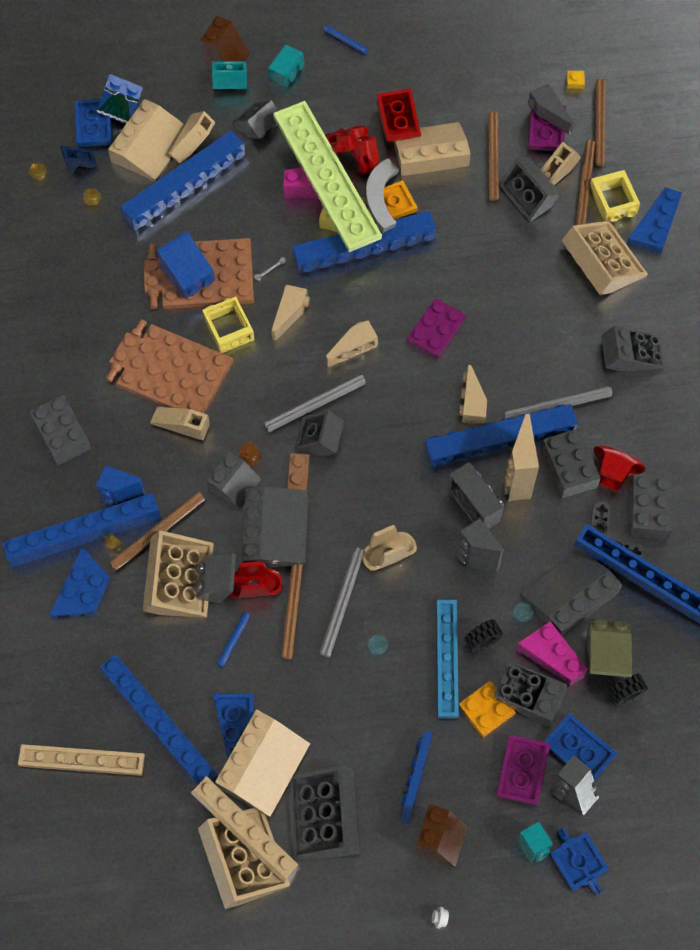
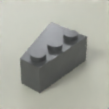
M573 755L558 773L551 787L553 795L561 801L565 800L582 816L586 814L599 798L598 794L594 793L596 786L592 785L594 779L591 769Z

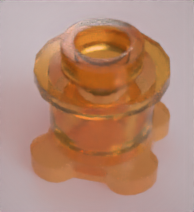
M247 442L240 448L239 458L244 460L250 467H254L255 462L262 457L258 446L252 442Z

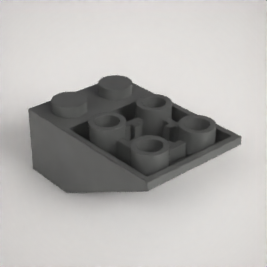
M613 326L601 336L607 369L637 371L664 368L659 335Z
M510 661L494 698L527 718L551 728L566 694L567 684Z

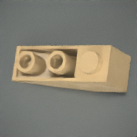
M205 111L191 114L169 155L180 165L183 164L209 135L215 121Z
M468 365V371H464L463 383H466V388H462L461 399H464V405H460L459 416H463L462 423L484 425L487 398L472 366Z
M157 407L150 422L152 425L202 441L210 426L207 414L192 409Z

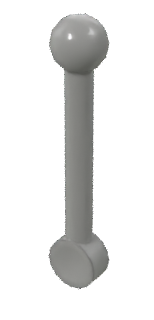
M281 257L277 263L261 274H255V281H261L262 277L280 264H285L286 259Z

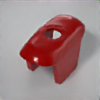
M598 445L593 449L595 456L601 462L599 485L615 492L619 491L630 475L642 474L645 471L644 464L638 458L607 445Z
M263 561L239 563L238 569L234 574L233 592L229 596L232 598H253L275 595L281 591L282 578L279 572L269 569ZM251 581L259 582V584L249 585Z

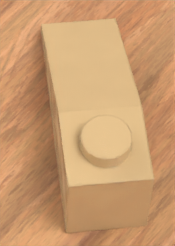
M562 142L541 168V171L555 185L573 169L581 157L575 150Z
M291 285L285 286L271 330L272 340L276 341L303 314L305 307L308 308L310 297L307 296V289Z
M369 320L356 323L326 355V365L328 367L378 346V336Z

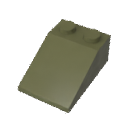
M589 619L587 649L590 674L632 677L630 623Z

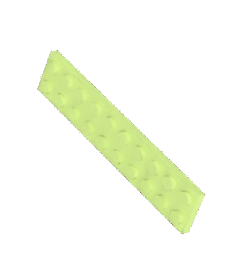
M306 101L273 113L276 123L348 251L351 252L381 240V232Z

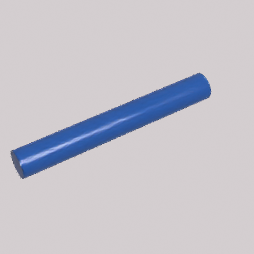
M329 25L324 27L325 32L361 53H367L368 48Z
M243 612L216 663L217 666L224 667L250 614Z

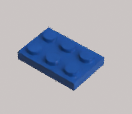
M101 99L75 101L77 147L112 144L111 118L97 113Z
M570 713L544 741L551 744L550 752L565 765L573 755L591 769L594 781L618 754Z

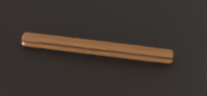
M597 79L595 165L601 167L605 163V79Z
M491 111L488 116L489 200L497 201L499 199L498 113Z
M587 140L585 145L576 225L586 223L595 141Z
M200 492L195 493L109 562L114 570L122 567L150 544L151 537L159 530L166 532L205 500Z
M303 564L292 565L281 653L282 658L287 660L292 659Z

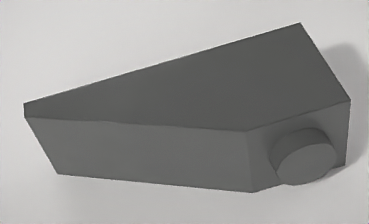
M549 84L530 91L528 99L530 109H533L536 115L564 132L572 133L574 122Z

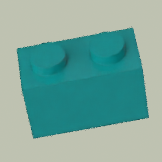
M285 45L268 67L269 79L287 87L295 79L296 73L302 70L304 66L303 52Z
M212 62L213 89H247L246 62Z
M539 821L521 831L517 839L530 862L534 860L540 862L548 856L547 854L550 853V848L553 844Z

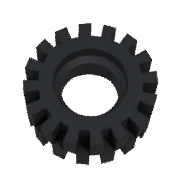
M491 619L469 631L470 633L466 634L464 640L471 651L477 653L498 641L503 636V632L496 621Z
M637 673L616 683L615 686L608 690V693L615 705L618 706L637 698L643 692H646L648 687L641 674Z

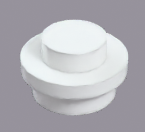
M439 906L432 913V923H434L435 928H445L448 923L449 912L444 907Z

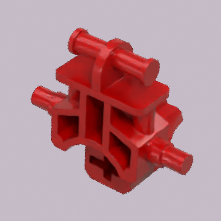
M365 125L353 126L346 130L340 128L333 133L325 135L335 153L338 155L348 152L352 153L357 161L360 173L369 174L379 164V153L375 136H367L369 130Z

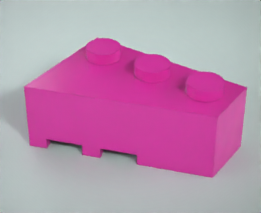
M302 167L284 171V198L319 199Z
M551 621L520 641L516 648L517 652L524 654L534 664H538L548 671L547 673L567 684V687L583 678L588 670Z

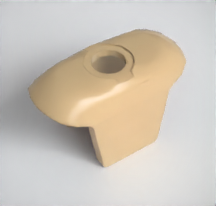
M392 525L372 535L370 544L364 549L362 560L368 569L378 570L414 554L417 550V545L409 533L398 532L396 527Z

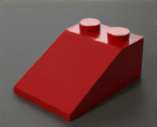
M411 88L377 94L379 118L387 142L421 137Z

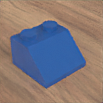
M106 465L96 484L101 501L107 506L117 505L146 494L140 477Z

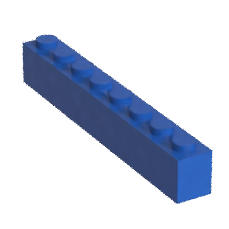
M229 131L120 206L122 217L135 230L144 226L153 217L160 215L166 208L173 206L176 201L186 197L189 192L199 188L205 181L229 167L235 160L242 158L245 154L244 143L232 131Z
M430 211L396 219L397 224L394 228L384 233L381 232V240L351 252L348 251L339 234L292 246L293 257L298 272H310L313 269L326 268L333 264L345 263L348 260L361 259L364 256L377 255L383 251L396 250L399 247L412 246L422 241H430L436 238V226Z
M561 404L553 409H541L537 413L530 414L534 442L575 430L578 426V421L571 404ZM524 413L512 419L505 418L496 423L488 422L476 428L468 427L460 432L452 431L443 436L430 437L425 441V450L431 468L513 448L525 414L529 413Z
M151 493L4 541L2 544L7 560L13 568L161 519L154 494Z
M585 525L574 543L575 547L700 624V593L590 525Z
M115 654L103 663L100 669L104 676L192 781L198 786L207 776L215 784L218 774L119 657Z

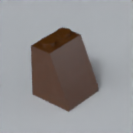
M216 15L201 38L204 67L211 70L212 62H245L249 55V50L232 21Z
M429 804L416 844L415 855L455 868L467 826L450 810Z

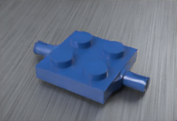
M564 827L556 831L563 843L559 848L550 852V856L571 891L573 892L581 886L589 885L595 896L603 892L596 880L600 875L607 872L609 868L587 832L578 837L570 838Z

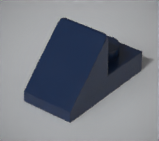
M61 145L60 149L64 162L71 174L74 173L78 166L94 168L96 166L92 150Z

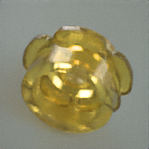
M35 163L31 165L29 173L34 179L39 180L45 177L47 170L44 164Z
M95 189L86 190L83 196L87 205H96L101 198L100 193Z
M110 532L107 536H104L106 539L104 544L111 550L114 548L119 549L122 542Z

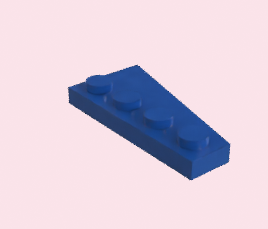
M665 187L630 235L627 242L662 253L682 192Z
M213 694L227 759L230 757L254 715V694Z
M424 731L423 738L419 737L416 750H419L418 756L414 755L411 768H414L413 774H408L406 786H409L408 793L403 792L401 804L404 805L402 823H410L412 809L431 743L432 732Z

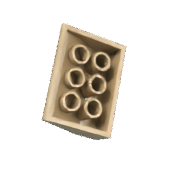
M144 99L108 149L111 162L156 182L173 157L169 155V152L185 124L161 106Z
M459 122L421 127V137L393 141L401 176L467 167L470 164L471 153L468 141Z
M610 221L572 226L562 239L566 249L571 253L576 263L581 267L600 295L613 293L648 275Z
M525 414L512 450L511 459H508V467H506V475L504 476L505 483H503V493L507 495L508 501L525 500L532 497L539 464L530 414Z
M161 530L155 533L150 540L143 612L165 616L206 618L208 601L198 600V592L195 591L196 583L199 580L197 567L199 562L206 556L213 555L214 543Z
M256 709L215 781V785L221 791L271 817L310 743L277 720Z
M254 808L244 810L243 812L274 841L265 814ZM216 817L207 819L198 828L225 909L248 903L290 886L288 878L284 882L279 879Z

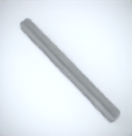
M358 375L264 423L268 432H271L363 386L365 379L362 375Z
M607 386L504 412V418L512 419L524 413H537L541 409L549 410L561 404H571L574 406L611 397L612 390L611 387Z
M354 548L320 650V655L329 658L331 656L362 561L363 549Z

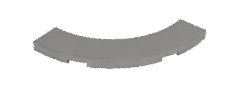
M389 158L379 163L373 169L365 186L366 207L369 209L371 217L382 233L394 228L397 224L386 208L383 195L385 184L389 179L397 175L400 170Z

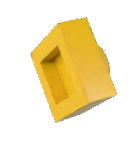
M567 71V89H584V71Z

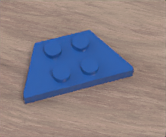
M83 548L80 549L52 608L51 618L65 615L72 617L80 614H95L111 580L110 576Z

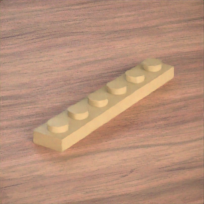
M21 744L18 766L142 776L145 754Z
M207 776L191 792L198 801L283 882L296 869L298 864Z

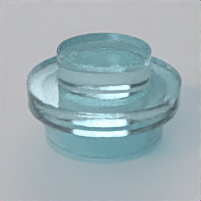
M519 603L514 607V617L520 622H528L533 617V608L528 603Z
M374 635L368 641V649L375 655L383 654L388 648L386 638L381 635Z

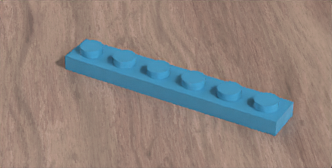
M437 600L438 718L458 719L457 600Z

